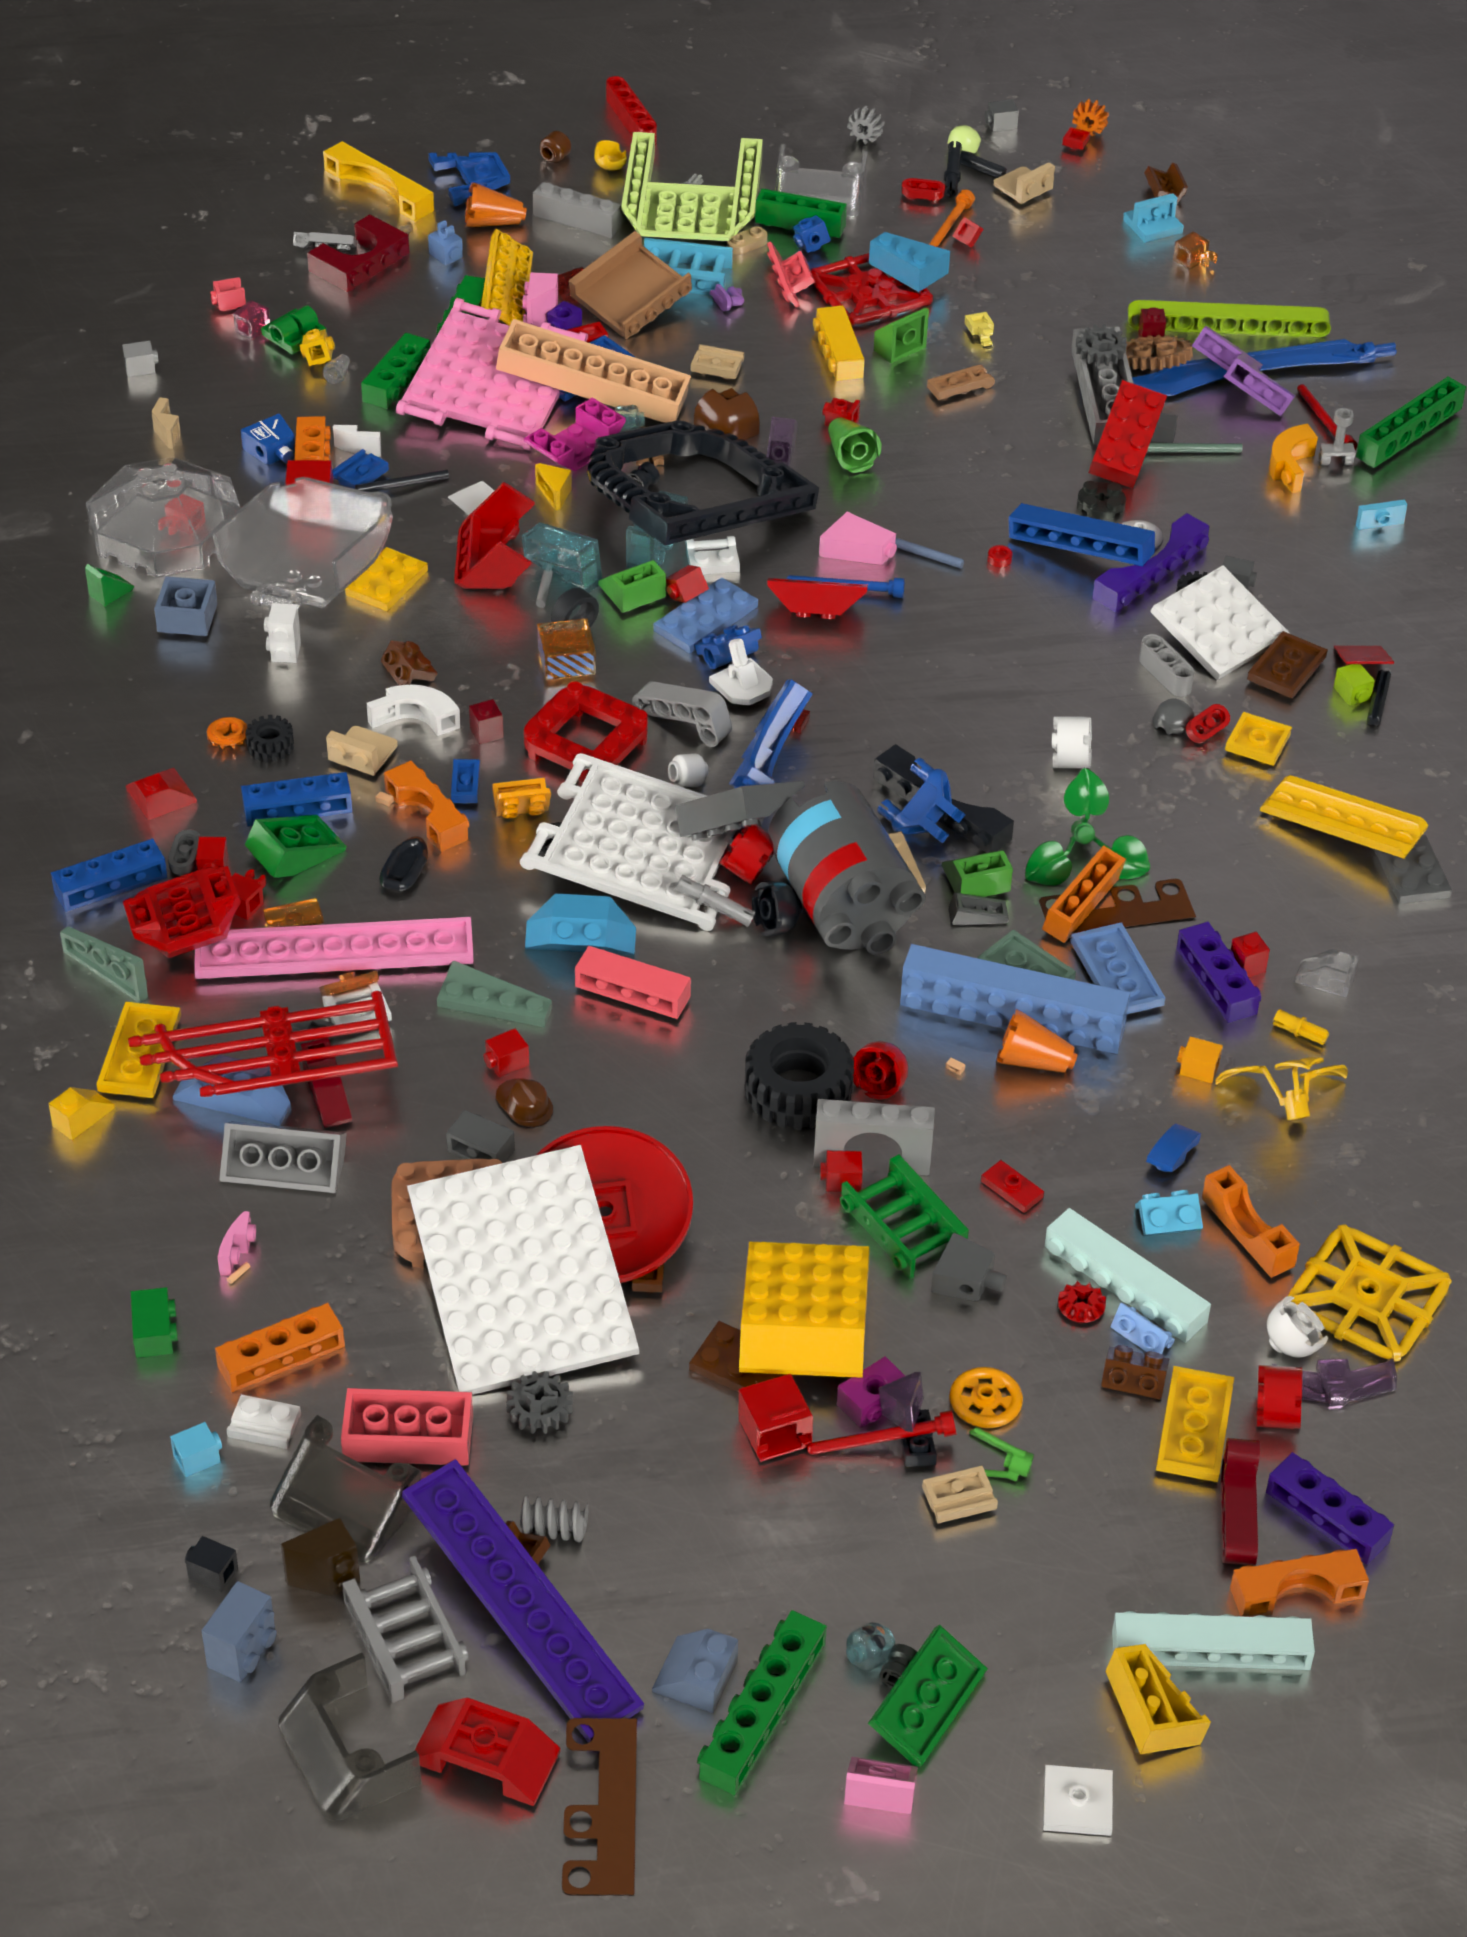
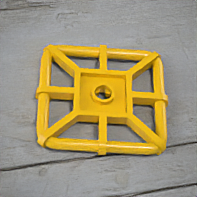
M1342 1224L1338 1225L1337 1229L1329 1234L1315 1256L1308 1259L1305 1264L1306 1269L1294 1284L1288 1296L1295 1297L1291 1302L1297 1305L1301 1302L1307 1306L1334 1303L1348 1310L1340 1324L1315 1311L1313 1312L1323 1323L1324 1330L1334 1334V1338L1340 1341L1344 1339L1391 1362H1398L1401 1360V1357L1408 1353L1422 1330L1427 1328L1432 1322V1315L1447 1294L1452 1280L1448 1273L1401 1251L1402 1247L1396 1244L1391 1246L1358 1229ZM1339 1241L1343 1243L1350 1259V1264L1345 1271L1325 1262ZM1354 1241L1385 1255L1386 1257L1380 1266L1361 1257ZM1397 1261L1424 1275L1404 1278L1389 1269ZM1321 1274L1337 1282L1331 1290L1303 1294L1315 1275ZM1435 1287L1423 1308H1419L1401 1299L1406 1291ZM1368 1288L1374 1289L1373 1294H1369L1364 1292L1362 1289L1367 1290ZM1393 1310L1414 1321L1399 1344L1388 1322V1317ZM1357 1316L1377 1324L1386 1346L1349 1329Z

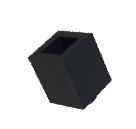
M204 1536L199 1539L195 1546L193 1545L189 1548L185 1556L188 1578L219 1592L225 1589L238 1569L235 1549Z

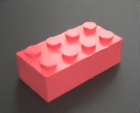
M347 1388L341 1433L343 1461L447 1465L456 1459L460 1465H469L473 1423L472 1392Z

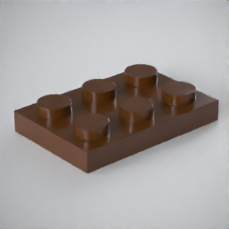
M1282 631L1249 670L1247 680L1293 698L1324 661L1328 649Z
M721 1321L717 1322L689 1362L690 1371L739 1392L738 1389L787 1375L739 1372L741 1330Z

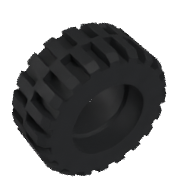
M790 1022L788 1026L782 1027L781 1024L774 1026L772 1031L766 1030L759 1035V1039H755L750 1045V1050L747 1051L744 1085L747 1101L758 1115L763 1114V1119L770 1123L774 1121L779 1127L786 1128V1126H791L793 1130H802V1127L816 1128L818 1099L851 1100L854 1074L853 1055L850 1053L847 1044L844 1041L841 1042V1038L834 1032L828 1033V1029L819 1026L817 1028L812 1023L804 1022V1025ZM789 1070H805L819 1077L810 1081L797 1082L785 1079L779 1074Z

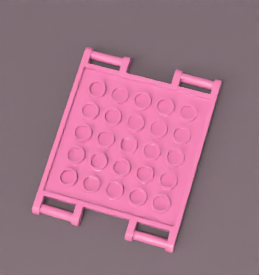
M456 298L451 312L403 398L398 401L396 413L400 415L409 414L434 421V424L439 426L443 425L446 417L487 428L485 439H498L523 446L524 450L531 451L533 447L525 443L524 438L544 427L560 396V389L497 370L499 348L510 327L509 325L498 323L501 310L497 308L484 309V307L466 303L464 299ZM462 311L489 318V320L462 313ZM543 322L541 328L587 342V333L580 332L578 334L553 327L551 323Z

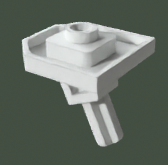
M742 639L731 640L729 649L733 664H730L729 668L709 676V683L732 704L752 705L769 697L773 678L752 658H747Z

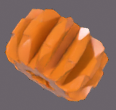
M1089 98L1085 103L1081 101L1077 108L1074 109L1072 123L1077 124L1076 129L1090 132L1092 137L1095 133H1102L1103 129L1107 126L1109 112L1104 111L1105 105H1098V100L1092 103Z

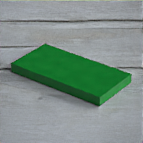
M938 1625L930 1633L868 1724L914 1766L920 1767L924 1764L988 1668L941 1625Z

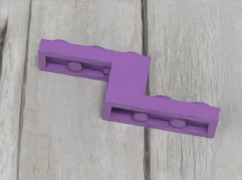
M1208 326L1203 328L1193 343L1192 347L1227 370L1224 375L1226 379L1279 416L1284 414L1295 398L1294 394L1259 371L1263 364Z

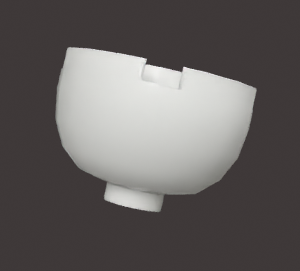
M1287 1296L1269 1314L1267 1320L1269 1342L1273 1349L1279 1353L1283 1352L1295 1358L1310 1356L1324 1346L1328 1340L1327 1336L1323 1338L1321 1331L1324 1329L1323 1323L1305 1303L1301 1302L1297 1305L1291 1302L1295 1297Z

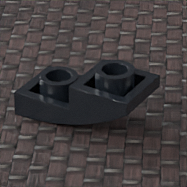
M913 1408L898 1411L899 1426L931 1420L929 1409ZM933 1433L901 1439L905 1467L936 1465L937 1454Z

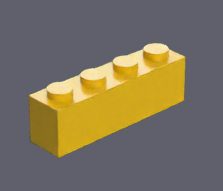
M844 306L817 308L816 318H813V328L815 332L818 331V341L820 345H823L824 358H828L829 371L834 373L836 381L863 378L864 357Z

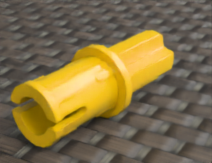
M1279 1009L1273 1019V1026L1285 1029L1293 1033L1297 1038L1302 1036L1321 1045L1325 1044L1328 1039V1030L1308 1022L1306 1017L1300 1018Z

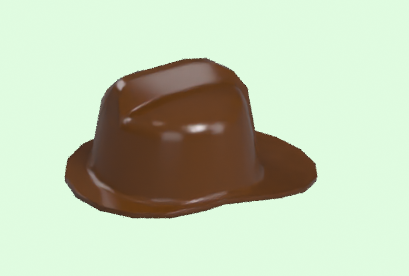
M514 1078L505 1081L496 1090L498 1104L519 1125L524 1127L542 1126L553 1115V1104L544 1086L535 1080Z

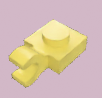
M987 312L965 315V325L971 334L980 336V342L983 347L991 346L990 336L994 332V323Z

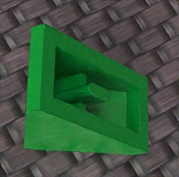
M87 564L85 567L89 596L103 606H107L134 588V585L118 574Z

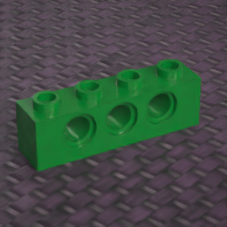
M405 332L361 382L362 402L388 409L413 380L430 349V339Z

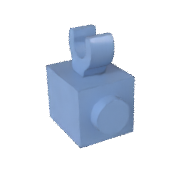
M446 220L437 224L438 230L428 234L429 254L442 264L447 265L463 258L462 238L455 234L453 225L447 227Z

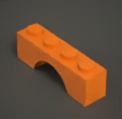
M410 760L384 772L385 792L388 795L394 796V801L398 806H418L430 812L426 817L427 837L440 852L468 840L469 821L466 815L460 813L455 808L452 800L446 798L441 793L438 785L432 783L427 778L422 768H418Z
M1228 1165L1206 1175L1202 1200L1265 1272L1272 1278L1295 1267L1300 1243L1283 1224L1271 1227L1258 1216L1250 1201L1247 1184L1236 1171Z
M1339 1549L1328 1554L1305 1555L1299 1559L1276 1560L1269 1564L1258 1566L1246 1565L1235 1569L1230 1590L1240 1616L1273 1615L1276 1599L1287 1590L1310 1588L1324 1594L1333 1604L1364 1599L1369 1579L1357 1549Z

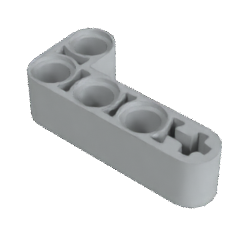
M650 681L632 698L633 706L646 711L650 716L696 724L700 739L710 747H715L732 730L726 702L716 692Z

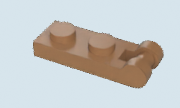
M976 365L928 379L927 388L940 400L980 387L989 389L995 384V379L991 374L987 373L983 365Z

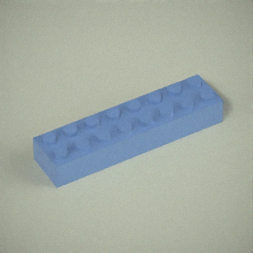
M911 944L903 966L900 1005L1007 1029L1013 1014H1015V1010L1018 1009L1070 1044L1118 1054L1125 1031L1130 992Z

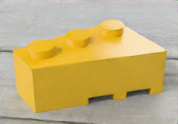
M1140 1644L1115 1648L1105 1672L1140 1754L1201 1745L1211 1721L1205 1714L1201 1716L1190 1703L1191 1697L1185 1690L1181 1692L1170 1680L1171 1674L1147 1645Z

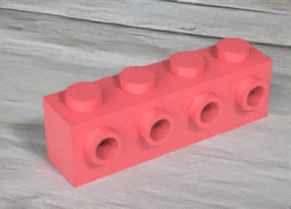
M592 946L587 947L575 967V987L678 1019L691 997L690 977Z

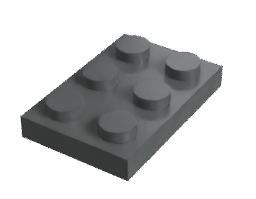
M1426 835L1421 836L1405 859L1374 849L1399 904L1451 897L1452 889Z

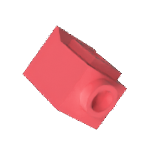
M240 277L213 281L214 291H210L213 305L217 304L219 310L222 311L238 307L246 309L244 287L241 288Z

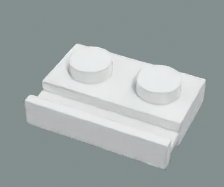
M241 1394L232 1415L231 1424L227 1427V1436L229 1438L288 1449V1442L292 1438L301 1416V1407Z

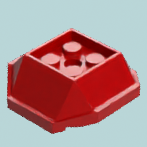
M228 866L219 867V869L197 870L147 887L134 898H128L123 901L134 939L150 945L167 958L227 939L233 916L241 903Z

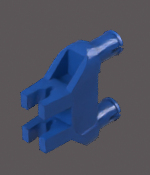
M918 758L914 762L921 766V769L912 763L910 770L925 781V783L902 811L890 800L886 799L881 803L888 810L879 805L877 812L892 823V829L895 832L902 831L905 835L929 832L943 843L949 834L936 825L938 820L946 812L959 823L965 814L952 804L950 783L945 771L934 769L924 759Z

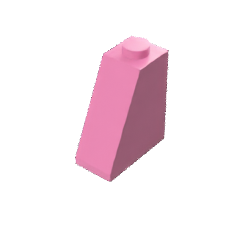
M846 512L820 536L819 556L882 565L888 558H892L896 552V533Z

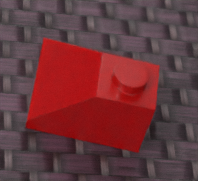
M174 767L126 785L127 791L148 821L197 802L196 797Z

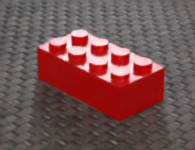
M1122 380L1088 473L1133 489L1167 395Z

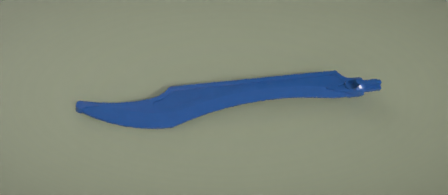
M1346 339L1248 352L1247 354L1263 364L1259 371L1305 365L1374 363L1376 358L1396 355L1397 350L1395 349V342L1374 345L1373 342L1354 344ZM1210 358L1186 361V364L1180 363L1179 367L1163 368V370L1132 377L1133 384L1167 396H1173L1204 384L1225 379L1224 375L1227 370Z

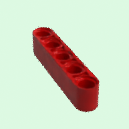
M620 76L609 77L606 80V100L632 137L633 132L655 133L656 146L657 124L624 78Z

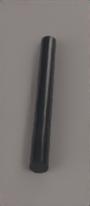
M446 469L355 485V492L358 495L449 479V472Z

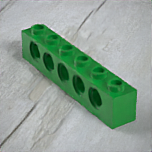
M1447 376L1361 433L1356 458L1375 468L1460 411L1463 406L1466 386Z
M791 1610L786 1620L781 1619L774 1631V1640L771 1645L766 1644L763 1647L759 1656L760 1663L755 1670H749L744 1680L743 1687L745 1688L740 1695H734L728 1708V1716L725 1720L720 1719L712 1736L714 1739L709 1746L704 1745L698 1755L697 1764L700 1765V1780L734 1796L737 1794L826 1644L827 1625L794 1610ZM756 1699H765L766 1701H757ZM742 1724H749V1725H751V1726H749V1727H743V1726H741V1725H742ZM729 1749H730V1750H734V1751H736V1752L728 1753V1752H725V1750H729Z

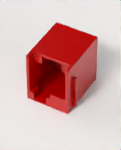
M288 460L285 484L289 520H333L334 485L332 460Z
M791 1373L738 1389L739 1421L760 1462L807 1448L808 1444L812 1443L813 1415Z

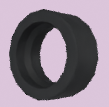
M580 587L571 588L564 592L554 604L551 612V622L553 626L558 622H564L557 628L560 630L570 621H576L563 632L565 635L578 623L585 620V623L569 636L573 638L583 628H585V632L588 631V624L589 628L592 627L599 613V604L596 598ZM579 605H581L578 613L571 620H569V617L572 614V612Z

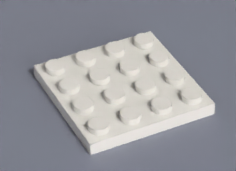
M1224 565L1153 605L1151 613L1216 680L1221 679L1263 654L1282 631L1289 633Z

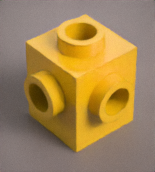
M326 329L308 331L306 335H303L302 344H300L303 358L306 357L309 366L320 365L330 361L335 349L333 338L327 335Z

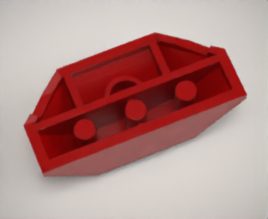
M768 578L767 586L790 612H796L797 617H811V614H821L823 619H835L836 615L843 614L866 594L868 590V584Z

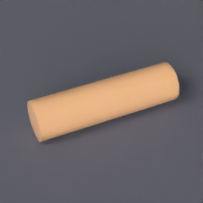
M245 1262L227 1278L228 1283L232 1284L251 1268L250 1264Z

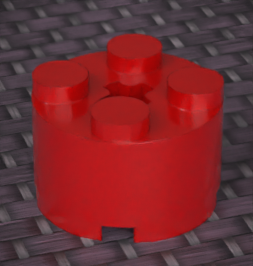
M759 825L744 827L741 832L742 834L738 833L730 845L732 853L727 851L719 863L750 885L754 883L763 871L764 866L774 855L772 839L768 831Z
M1259 1365L1257 1408L1261 1409H1257V1427L1301 1429L1302 1368Z

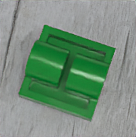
M306 305L300 309L295 308L261 327V332L264 337L289 353L294 354L300 351L303 335H306L310 330L319 329L320 331L326 329V327L319 323L316 312Z

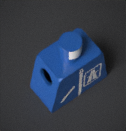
M276 414L241 429L242 448L266 465L280 460L287 464L288 460L294 459L295 436L281 414Z

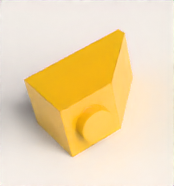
M73 1087L68 1088L48 1103L52 1126L72 1141L115 1109V1104L97 1091Z

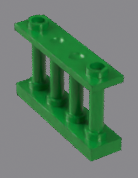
M900 1154L890 1159L888 1176L858 1192L847 1181L842 1183L840 1203L843 1209L853 1215L888 1254L894 1266L898 1270H902L909 1279L914 1277L916 1259L944 1244L947 1245L953 1233L968 1239L969 1229ZM891 1187L898 1188L904 1195L875 1211L865 1202ZM908 1206L915 1207L921 1213V1215L892 1230L883 1222V1219ZM926 1225L933 1226L939 1233L910 1249L900 1240Z

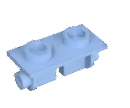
M1120 1303L1110 1326L1112 1329L1146 1352L1152 1351L1162 1354L1165 1347L1169 1349L1173 1345L1175 1339L1171 1337V1332H1166L1150 1322V1320L1136 1312V1308L1133 1306L1128 1307L1124 1303Z

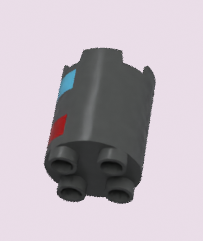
M842 781L825 782L826 794L815 797L801 806L792 798H789L775 813L769 825L768 833L774 844V855L826 945L846 950L865 947L872 955L886 953L897 941L895 932L908 921L914 912L923 906L926 895L873 809L856 786Z

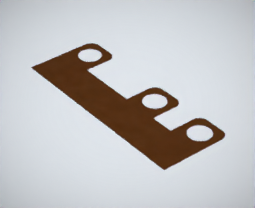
M1180 879L1157 881L1155 886L1161 900L1143 902L1138 887L1135 885L1117 886L1111 889L1116 906L1093 909L1074 933L1121 922L1124 927L1194 918L1196 915L1183 882ZM1174 883L1180 890L1175 895H1168L1163 892L1162 887L1164 884ZM1122 889H1129L1135 893V898L1131 901H1123L1118 897V892ZM1060 894L1044 896L1039 899L1045 919L1049 910L1046 907V902L1050 899H1058L1061 896Z
M572 1718L566 1725V1746L573 1751H599L598 1805H569L565 1808L564 1834L568 1838L598 1839L597 1860H569L565 1862L562 1868V1889L566 1894L634 1895L637 1718ZM582 1724L590 1726L594 1732L592 1741L587 1744L576 1743L572 1737V1732L576 1726ZM579 1811L588 1813L592 1819L591 1827L584 1832H577L570 1825L571 1816ZM576 1867H584L590 1873V1882L583 1888L572 1886L568 1880L570 1871Z

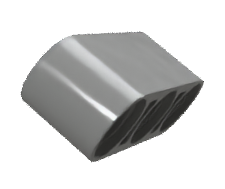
M1156 634L1145 635L1141 642L1140 663L1171 694L1178 697L1188 696L1192 691L1194 668L1161 636Z

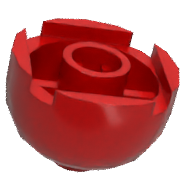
M884 1041L871 1042L857 1051L853 1057V1083L856 1087L860 1086L863 1090L867 1091L865 1095L869 1098L878 1100L890 1098L902 1088L908 1077L906 1056L900 1048L892 1043Z

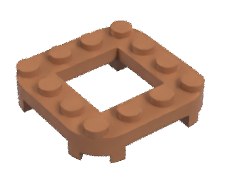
M464 1159L400 1164L397 1167V1172L392 1179L391 1185L392 1235L395 1254H399L404 1259L411 1261L413 1267L424 1268L425 1256L408 1193V1185L501 1164L502 1161L499 1159Z

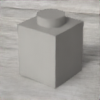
M150 341L122 344L128 377L155 373V364L159 363L156 349L152 350Z

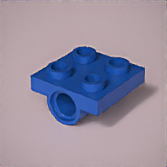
M737 625L724 628V633L718 636L716 634L707 635L702 638L703 642L694 645L697 655H703L706 664L711 669H716L733 662L729 649L731 640L742 639L746 654L750 655L758 651V640L762 638L760 628H749V625L738 628Z

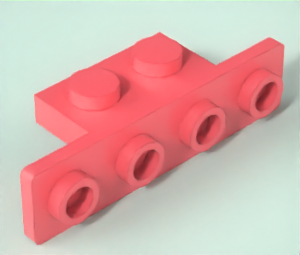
M770 241L767 243L770 250L767 252V255L774 264L772 268L778 276L777 281L783 289L782 294L788 303L792 302L798 308L800 304L796 293L806 289L815 282L806 258L800 250L783 261L780 253Z

